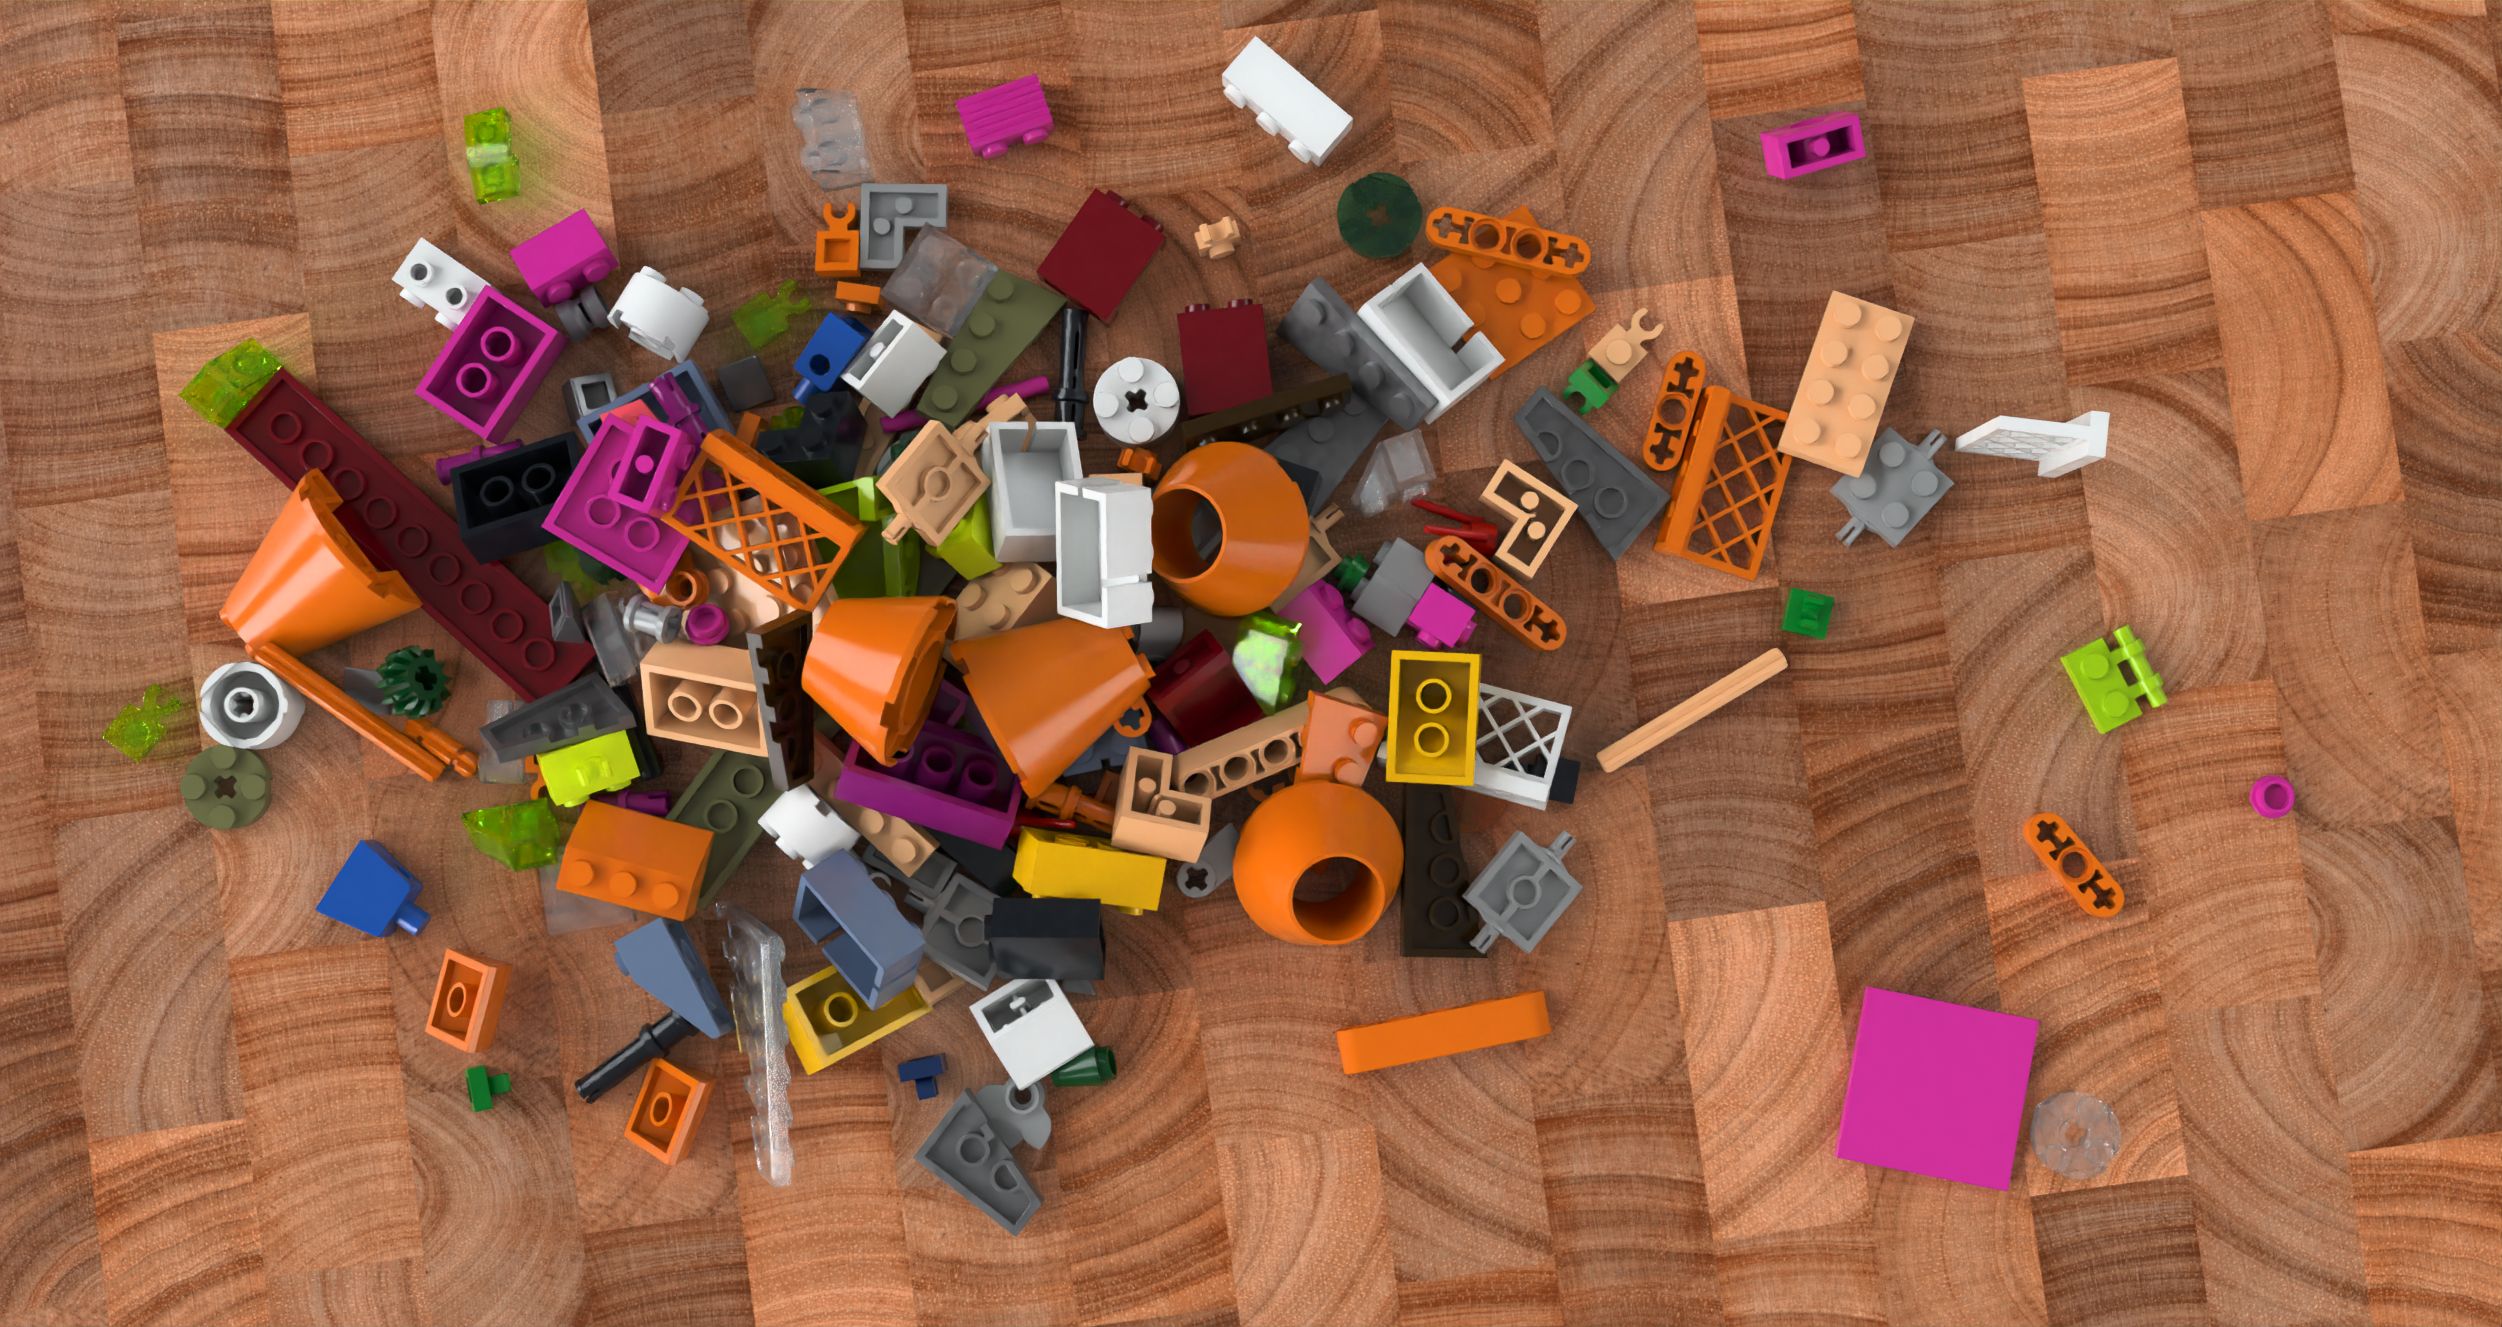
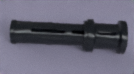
M1063 309L1058 389H1054V393L1051 394V401L1055 403L1054 422H1074L1077 441L1087 440V432L1083 430L1085 405L1089 404L1090 398L1088 392L1084 391L1089 311Z
M671 1009L669 1013L654 1024L646 1023L639 1031V1037L608 1058L593 1071L575 1082V1087L583 1099L586 1098L587 1103L593 1104L603 1094L653 1058L660 1059L668 1056L670 1048L688 1035L694 1037L700 1032V1029Z

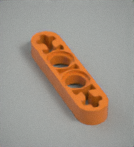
M1453 207L1435 209L1429 215L1425 225V234L1428 241L1440 249L1562 278L1580 276L1586 270L1591 259L1589 246L1578 237ZM1443 217L1451 219L1450 224L1453 228L1463 230L1465 221L1472 222L1467 234V244L1459 243L1462 237L1461 233L1449 232L1447 238L1439 237V229L1433 227V223L1439 224ZM1483 226L1494 228L1498 233L1499 242L1491 249L1481 248L1475 241V232ZM1525 236L1536 238L1541 246L1540 254L1532 259L1521 257L1516 249L1517 241ZM1549 241L1556 243L1553 248L1554 252L1566 253L1569 247L1575 248V254L1577 257L1582 258V262H1575L1572 268H1568L1565 266L1564 258L1552 255L1550 264L1543 263L1549 249Z
M1448 535L1433 540L1427 546L1425 561L1432 573L1529 648L1537 652L1555 650L1564 643L1567 636L1564 620L1465 541L1456 536ZM1450 547L1452 551L1449 556L1458 564L1469 561V564L1463 569L1453 562L1443 564L1444 554L1440 550ZM1477 569L1483 571L1489 580L1488 588L1483 594L1476 592L1471 584V576ZM1508 595H1513L1520 601L1521 612L1516 619L1510 618L1505 613L1504 601ZM1529 620H1531L1536 625L1548 624L1549 627L1547 628V633L1551 636V638L1541 640L1540 638L1543 632L1540 628H1538L1534 624H1524L1527 623Z

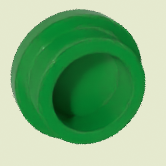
M1358 552L1354 559L1348 555L1345 556L1333 577L1339 580L1336 589L1341 591L1344 588L1352 593L1355 587H1357L1370 567L1369 563L1362 560L1363 554Z

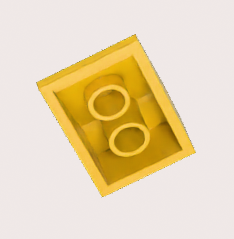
M1392 650L1386 762L1387 782L1474 786L1482 654Z
M834 965L769 998L808 1075L835 1063L934 1010L932 1005L930 1007L927 1006L913 984L872 1011Z

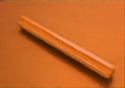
M273 642L264 643L256 653L255 660L260 665L272 671L276 676L429 782L436 781L445 770L446 764Z

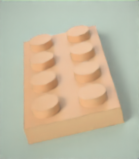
M1833 290L1776 450L1859 478L1915 317Z

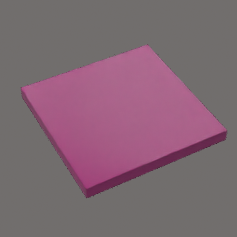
M1866 986L1834 1156L2008 1192L2039 1020Z

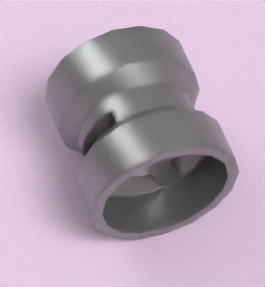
M594 285L582 290L580 297L574 300L566 299L555 305L560 320L576 343L587 338L590 330L596 327L605 328L611 325L607 319L611 311Z

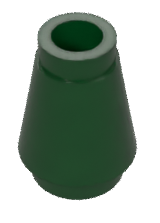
M1097 1043L1094 1047L1051 1072L1053 1083L1056 1088L1063 1086H1107L1108 1081L1117 1079V1064L1111 1046L1101 1047Z

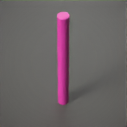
M1044 375L991 389L990 394L975 411L987 408L990 403L1003 394H1007L1010 398L1017 392L1020 398L1023 399L1049 392L1047 378ZM916 409L897 413L893 419L889 416L879 418L884 435L929 422L917 416Z

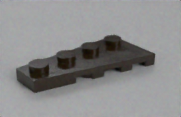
M796 609L746 632L774 788L788 792L814 779L813 698L802 688L803 667L813 639V612Z
M1403 783L1402 844L1404 849V868L1401 879L1400 956L1488 958L1487 953L1482 954L1475 949L1476 947L1470 944V941L1480 932L1478 926L1480 921L1477 909L1462 897L1470 887L1468 881L1470 876L1467 863L1463 859L1459 841L1461 836L1449 785Z

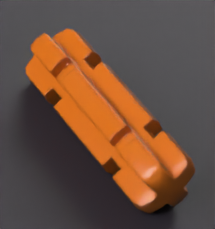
M424 717L418 720H408L403 728V733L414 742L421 741V746L447 765H455L454 770L464 777L472 778L483 764L481 757L471 750L464 751L465 746L438 727L432 728V723Z

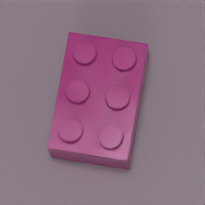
M485 285L414 393L485 440L499 445L503 442L570 339L496 290Z

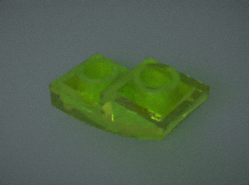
M502 106L464 116L467 159L477 202L482 205L519 196V159L512 152L511 115Z

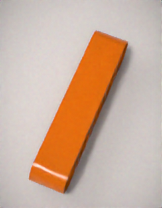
M1540 989L1346 1027L1337 1030L1336 1036L1344 1074H1354L1536 1038L1552 1033L1544 990Z

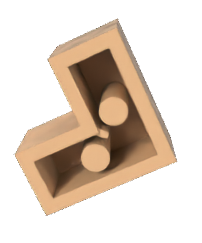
M1504 459L1478 499L1479 502L1514 523L1491 560L1528 582L1536 573L1578 505L1507 459Z
M1130 746L1119 777L1111 846L1196 864L1209 833L1212 798L1169 790L1173 755Z

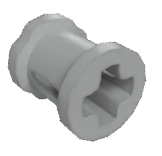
M637 594L633 596L626 607L623 624L624 628L629 632L637 633L642 631L656 636L658 642L667 644L668 642L671 643L678 635L683 615L680 607L674 605L664 607L650 602L646 595Z

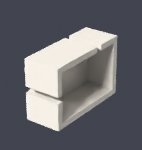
M1422 262L1397 279L1393 285L1390 284L1367 301L1356 313L1439 401L1424 419L1428 425L1481 385L1505 361L1504 357L1481 331L1477 332L1457 354L1454 353L1451 348L1474 323Z
M1028 422L988 423L986 431H988L989 435L982 441L980 455L983 472L992 482L986 489V497L996 562L1057 561L1055 482L1083 478L1074 422H1036L1026 452H1021L1029 430Z
M1101 476L1055 482L1057 614L1107 629L1152 622L1154 592L1152 582L1147 581V574L1152 573V560L1154 557V549L1151 543V517L1153 515L1151 488L1123 483L1122 481Z

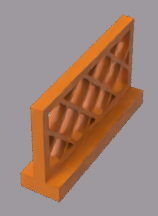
M1713 385L1701 389L1669 495L1671 498L1666 503L1652 551L1666 556H1675L1754 582L1793 457L1781 452L1778 460L1776 453L1779 452L1776 450L1778 446L1772 448L1762 426L1773 420L1786 424L1789 413L1731 394V390ZM1730 405L1744 409L1752 426L1733 435L1726 421ZM1756 414L1765 416L1767 418L1759 421ZM1755 431L1765 453L1747 462L1736 440ZM1723 432L1726 439L1720 442V438ZM1729 444L1739 467L1721 476L1714 458L1717 450ZM1768 458L1775 471V475L1771 484L1760 489L1750 467ZM1743 472L1753 493L1734 502L1724 481ZM1711 473L1714 480L1707 483L1709 475ZM1717 485L1727 507L1708 516L1701 502L1704 491ZM1769 491L1768 498L1766 501L1763 494ZM1756 498L1763 513L1759 524L1747 529L1737 508ZM1730 512L1740 534L1722 543L1712 521ZM1698 514L1701 521L1695 524L1696 517ZM1704 526L1715 548L1702 555L1687 550L1692 532ZM1757 532L1755 541H1753L1751 535ZM1742 539L1750 552L1746 569L1734 566L1725 550ZM1718 553L1721 561L1710 557Z
M723 428L708 432L700 446L701 452L678 488V495L672 509L669 512L664 511L660 520L795 610L801 609L814 612L852 549L862 539L869 526ZM709 460L723 468L727 486L706 490L702 471ZM734 476L744 483L736 484ZM696 484L697 492L689 494L693 485ZM751 487L760 493L764 511L743 515L737 490ZM729 492L734 517L713 521L708 496ZM699 498L705 523L690 525L676 515L684 500ZM771 501L781 508L773 509ZM789 512L798 519L801 536L780 540L774 515ZM766 516L771 541L750 545L745 520ZM736 522L742 547L728 550L719 544L715 526ZM808 526H810L817 532L810 534ZM706 528L708 536L699 530ZM826 537L841 547L833 561L817 564L811 539ZM803 541L809 566L787 570L781 545ZM773 547L779 572L764 574L756 569L752 551ZM743 553L745 561L735 554ZM827 569L822 579H820L818 570ZM810 572L814 591L807 602L792 592L789 576ZM780 578L782 585H780L773 579Z

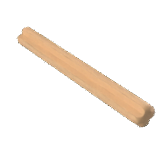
M1778 648L1769 650L1601 750L1596 755L1598 762L1606 772L1616 770L1787 668L1788 663L1785 656Z

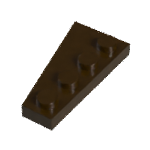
M1347 372L1182 422V455L1184 456L1191 450L1210 443H1248L1284 428L1295 426L1320 414L1331 415L1341 411L1351 400L1352 386Z

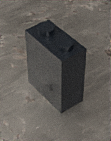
M994 898L992 915H985L984 940L989 941V962H996L999 979L1104 980L1107 939L1101 899Z

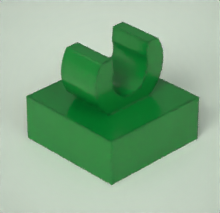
M1589 358L1568 378L1571 384L1564 390L1562 396L1567 399L1574 392H1581L1585 396L1586 402L1578 412L1584 415L1594 406L1599 409L1620 387Z
M1790 588L1780 630L1824 640L1835 597Z
M485 1065L464 1068L471 1110L473 1112L493 1109L490 1095L512 1091L509 1073L487 1077Z

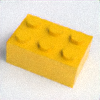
M1021 826L1012 877L1023 887L1024 891L1032 894V898L1101 899L1102 904L1117 905V911L1121 913L1143 915V909L1158 910L1167 859L1161 856L1112 847V838Z

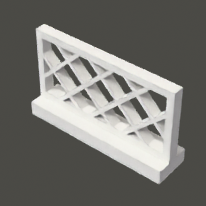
M2090 411L2066 423L2000 415L1956 438L1955 451L2039 461L2038 476L2056 478L2105 458L2110 413Z
M1480 683V694L1492 698L1483 702L1480 696L1479 713L1481 711L1484 713L1494 731L1478 739L1476 748L1498 737L1509 757L1493 765L1483 762L1476 750L1474 786H1451L1545 811L1572 707ZM1501 700L1513 703L1520 716L1498 727L1488 708ZM1521 705L1534 709L1525 713ZM1543 711L1560 715L1557 730L1542 739L1529 720ZM1524 722L1535 743L1514 754L1503 733ZM1388 725L1377 754L1378 765L1386 768ZM1554 740L1550 754L1545 744ZM1539 748L1548 762L1544 778L1526 774L1518 759ZM1513 762L1517 771L1504 767Z

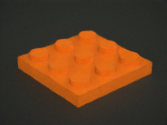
M1525 204L1503 218L1504 220L1541 228ZM1489 227L1476 236L1475 241L1481 248L1491 249L1498 244L1499 236L1494 228ZM1525 236L1517 241L1516 249L1521 257L1532 259L1540 254L1541 246L1536 238ZM1549 241V249L1543 263L1550 264L1552 255L1561 257L1558 252L1553 251L1554 245L1551 241ZM1457 252L1451 253L1428 269L1474 323L1460 339L1465 345L1477 332L1481 331L1504 357L1505 361L1487 378L1490 383L1597 310V307L1576 277L1562 278Z

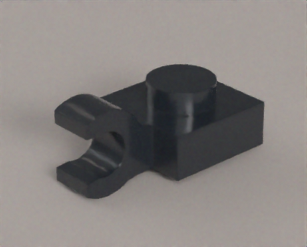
M1536 754L1534 766L1519 762L1526 774L1544 778L1548 762L1543 754ZM1564 758L1558 759L1548 800L1573 804L1581 762ZM1513 762L1504 767L1517 771Z

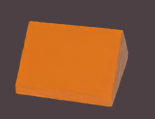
M447 948L425 1032L468 1053H477L491 1048L513 964Z
M653 1058L623 1136L667 1165L676 1166L688 1157L718 1077L668 1058Z

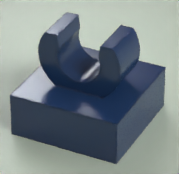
M945 1052L902 1061L897 1065L901 1082L915 1080L919 1100L936 1097L939 1094L935 1075L942 1074L948 1070Z

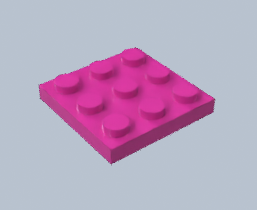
M609 412L541 527L659 595L692 540L660 520V518L607 498L635 429V426ZM693 460L687 470L681 469L675 484L676 487L679 488L694 463ZM706 468L703 469L702 475L706 490L724 487L726 484L725 479ZM696 484L693 485L689 494L697 492ZM719 494L708 496L710 509ZM699 498L684 500L676 513L678 517L690 525L700 524L704 521Z

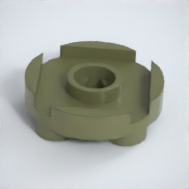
M220 744L205 749L191 761L186 770L185 777L180 781L179 788L181 795L185 798L188 810L199 822L218 830H231L248 827L257 822L266 813L273 794H270V780H273L268 763L256 751ZM234 777L237 781L233 786L237 792L234 797L230 795L222 796L219 791L221 788L220 781L222 778L229 780Z

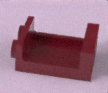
M1095 188L1036 273L1039 280L1081 309L1089 311L1091 316L1109 328L1118 315L1117 309L1158 251H1163L1167 245L1166 236L1162 234L1164 227L1146 214H1143L1141 218L1137 217L1127 210L1129 203L1112 190H1108L1104 194Z
M1237 299L1227 302L1228 308L1211 309L1210 304H1193L1185 307V313H1177L1189 420L1273 395L1262 304L1253 305V299Z
M1207 628L1153 671L1156 676L1148 679L1152 687L1146 694L1190 748L1241 727H1246L1271 714L1270 708L1253 689L1225 649Z

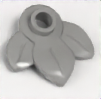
M1012 1078L1005 1085H986L974 1095L1010 1149L1018 1145L1022 1139L1034 1148L1041 1149L1050 1135L1051 1119L1043 1107L1045 1090L1039 1080L1026 1087L1032 1094L1031 1100L1027 1103H1022L1016 1098L1018 1087Z

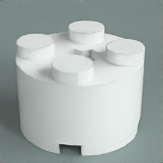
M644 266L640 273H634L607 316V319L617 329H619L623 322L631 328L628 337L651 352L668 360H671L673 355H675L677 362L683 363L710 319L707 315L708 311L702 307L704 300L693 291L684 287L679 292L664 284L667 279L650 267Z
M1128 357L1113 364L1102 374L1095 387L1093 407L1098 422L1109 439L1124 448L1134 449V447L1145 449L1163 443L1172 435L1179 423L1181 401L1174 378L1162 365L1145 358ZM1141 395L1144 396L1147 409L1143 411L1137 408L1133 413L1130 412L1131 407L1128 400L1131 397L1138 399Z
M237 662L218 668L207 678L200 697H202V712L199 711L203 727L219 743L235 748L262 750L281 744L293 734L305 712V702L302 699L301 693L276 676L272 671L255 662ZM250 698H253V699H254V703H253V708H254V710H253L252 713H249V711H250L251 708H252V705H251V703L249 702Z
M807 783L789 792L785 791L758 820V823L774 838H777L779 835L781 836L775 843L793 860L798 856L802 859L805 858L802 864L808 870L842 848L848 852L862 836L857 829Z

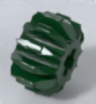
M410 645L402 650L398 649L389 653L385 657L386 663L381 664L376 669V672L383 680L379 681L375 688L384 691L385 697L381 704H393V716L402 717L406 715L409 720H418L425 717L426 714L437 713L439 709L443 708L442 702L451 696V693L444 685L448 684L453 678L444 675L442 668L446 661H435L434 649L421 650L419 645Z

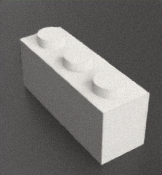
M1257 36L1250 41L1222 74V85L1226 88L1223 91L1225 96L1241 109L1247 105L1258 115L1256 118L1257 123L1273 136L1280 133L1290 142L1289 150L1304 163H1308L1311 160L1319 167L1352 129L1353 118Z

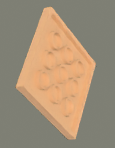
M761 495L740 502L743 515L764 511ZM771 501L773 509L781 508ZM732 506L712 513L713 521L734 517ZM789 512L774 515L780 540L801 536L798 519ZM766 516L745 520L750 545L771 541ZM736 522L715 526L720 545L728 550L742 547ZM706 528L699 530L708 536ZM811 539L817 564L824 563L815 539ZM803 541L781 545L787 570L809 566ZM690 542L688 549L692 556L693 565L706 575L709 582V595L704 604H713L725 611L730 621V630L727 636L716 645L749 650L746 638L747 631L795 610L695 542ZM773 547L752 551L756 569L764 574L779 572ZM743 553L735 554L745 561ZM827 569L818 570L820 579H822ZM810 572L789 576L792 592L807 602L814 591ZM780 578L773 579L774 581L782 585ZM691 581L688 583L687 590L690 595L693 591ZM833 583L830 584L813 612V636L828 608L834 601L839 599ZM685 610L682 613L683 618L681 622L688 639L685 624L691 610Z

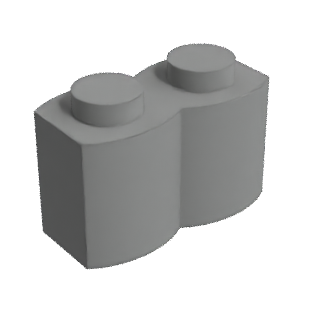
M1399 537L1394 544L1387 540L1384 542L1372 561L1379 565L1371 580L1363 576L1349 597L1356 602L1351 610L1396 637L1435 576L1427 567L1425 553Z

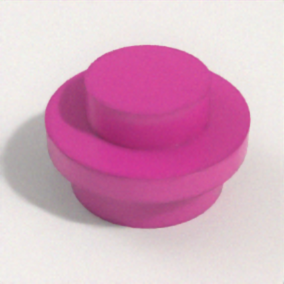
M702 604L690 611L686 620L685 630L693 643L700 646H711L721 642L727 636L730 630V621L725 611L713 604Z
M2276 775L2261 777L2253 784L2250 790V803L2253 809L2263 817L2280 818L2286 815L2294 805L2295 793L2293 787L2283 777Z

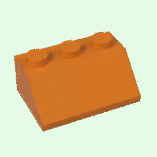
M588 799L566 845L556 889L684 922L695 915L715 831Z

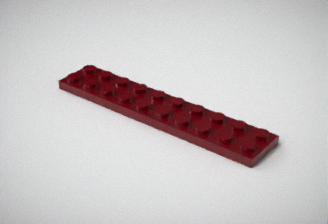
M281 366L224 429L227 434L292 492L305 474L312 469L318 468L344 501L332 513L368 560L381 572L397 570L423 603L420 607L528 704L576 681L594 661L599 650L586 637L583 643L554 641L549 603L501 560L480 565L462 542L458 522L287 368Z

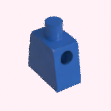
M830 311L794 364V369L804 377L792 392V396L806 406L809 394L844 391L849 384L840 375L874 335V332L851 314ZM829 360L830 369L827 372L826 363Z
M374 839L359 841L315 908L316 911L379 938L391 936L398 926H401L417 937L423 932L432 917L431 914L414 904V901L423 889L424 885Z

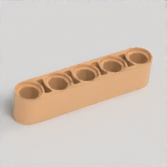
M1338 687L1323 693L1372 709L1350 687ZM1307 700L1174 756L1170 783L1178 792L1212 798L1213 800L1300 763L1303 750L1301 736L1304 725H1307L1309 713ZM1276 740V743L1273 745V747H1271L1268 750H1265V747L1270 742ZM1237 757L1233 764L1225 767L1228 760ZM1198 773L1193 781L1185 783L1189 776Z

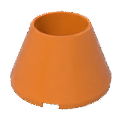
M1216 442L1191 450L1171 466L1151 496L1153 502L1151 543L1154 549L1152 569L1182 600L1192 607L1212 615L1241 616L1270 606L1288 586H1292L1302 569L1307 554L1309 518L1302 492L1298 484L1292 482L1287 473L1278 464L1280 461L1253 445L1240 442ZM1203 497H1206L1215 507L1223 530L1221 550L1212 566L1207 564L1197 552L1191 533L1192 517L1197 504Z
M945 595L837 599L828 608L816 629L803 667L802 688L882 765L892 767L897 764L898 760L892 757L898 750L907 753L929 714L948 662L942 660L946 639L955 640L959 613L957 601Z
M1312 780L1297 783L1274 793L1263 801L1244 823L1239 833L1240 838L1235 856L1232 857L1234 886L1238 898L1250 918L1272 936L1285 942L1304 946L1345 944L1366 934L1392 903L1400 886L1404 868L1402 839L1394 820L1386 808L1372 795L1356 786L1350 787L1343 784L1329 783L1328 780ZM1330 857H1349L1360 861L1355 880L1345 892L1336 898L1324 902L1311 903L1293 897L1295 886L1301 875L1318 861Z

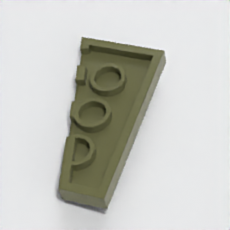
M990 264L946 349L947 353L941 359L916 407V415L928 421H940L946 429L952 432L958 429L990 394V390L1003 375L1006 376L1016 365L1017 359L1024 351L1039 339L1044 333V329L1055 316L1058 317L1062 313V310L1067 307L1068 300Z

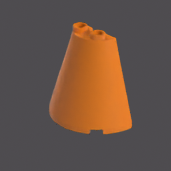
M318 468L310 470L299 481L228 596L225 606L219 611L222 621L229 628L236 630L239 636L247 643L245 645L246 652L254 661H256V653L266 642H273L297 659L407 614L423 605L397 570L378 573L332 512L343 504L344 501Z
M1068 617L959 639L949 644L957 666L960 665L965 675L962 678L1008 765L1013 773H1017L1022 781L1020 784L1031 800L1040 796L1152 687L1148 679L1156 675L1144 652L1135 656L1127 640L1135 635L1129 625L1107 629Z

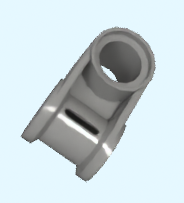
M1152 606V622L1129 625L1135 635L1127 640L1135 656L1144 652L1153 670L1171 657L1177 645L1181 642L1183 616L1179 606Z
M1231 822L1204 844L1196 864L1185 862L1178 869L1176 876L1177 885L1186 896L1192 898L1204 897L1226 879L1229 880L1233 877L1232 857L1235 856L1240 834ZM1192 867L1196 871L1202 868L1206 870L1207 875L1203 879L1206 884L1204 889L1200 890L1196 886L1190 889L1186 887L1185 882L1189 878L1186 873L1188 868Z

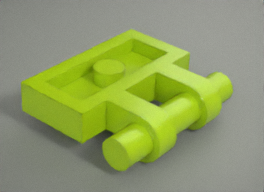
M2128 624L2112 631L2120 646L2109 651L2102 637L2060 657L2099 734H2104L2142 715L2135 698L2143 694L2146 695L2152 708L2168 701L2161 687L2164 682L2159 672H2153L2143 653L2146 650L2145 645L2140 637L2135 638ZM2126 659L2138 680L2130 685H2127L2117 666L2118 663Z

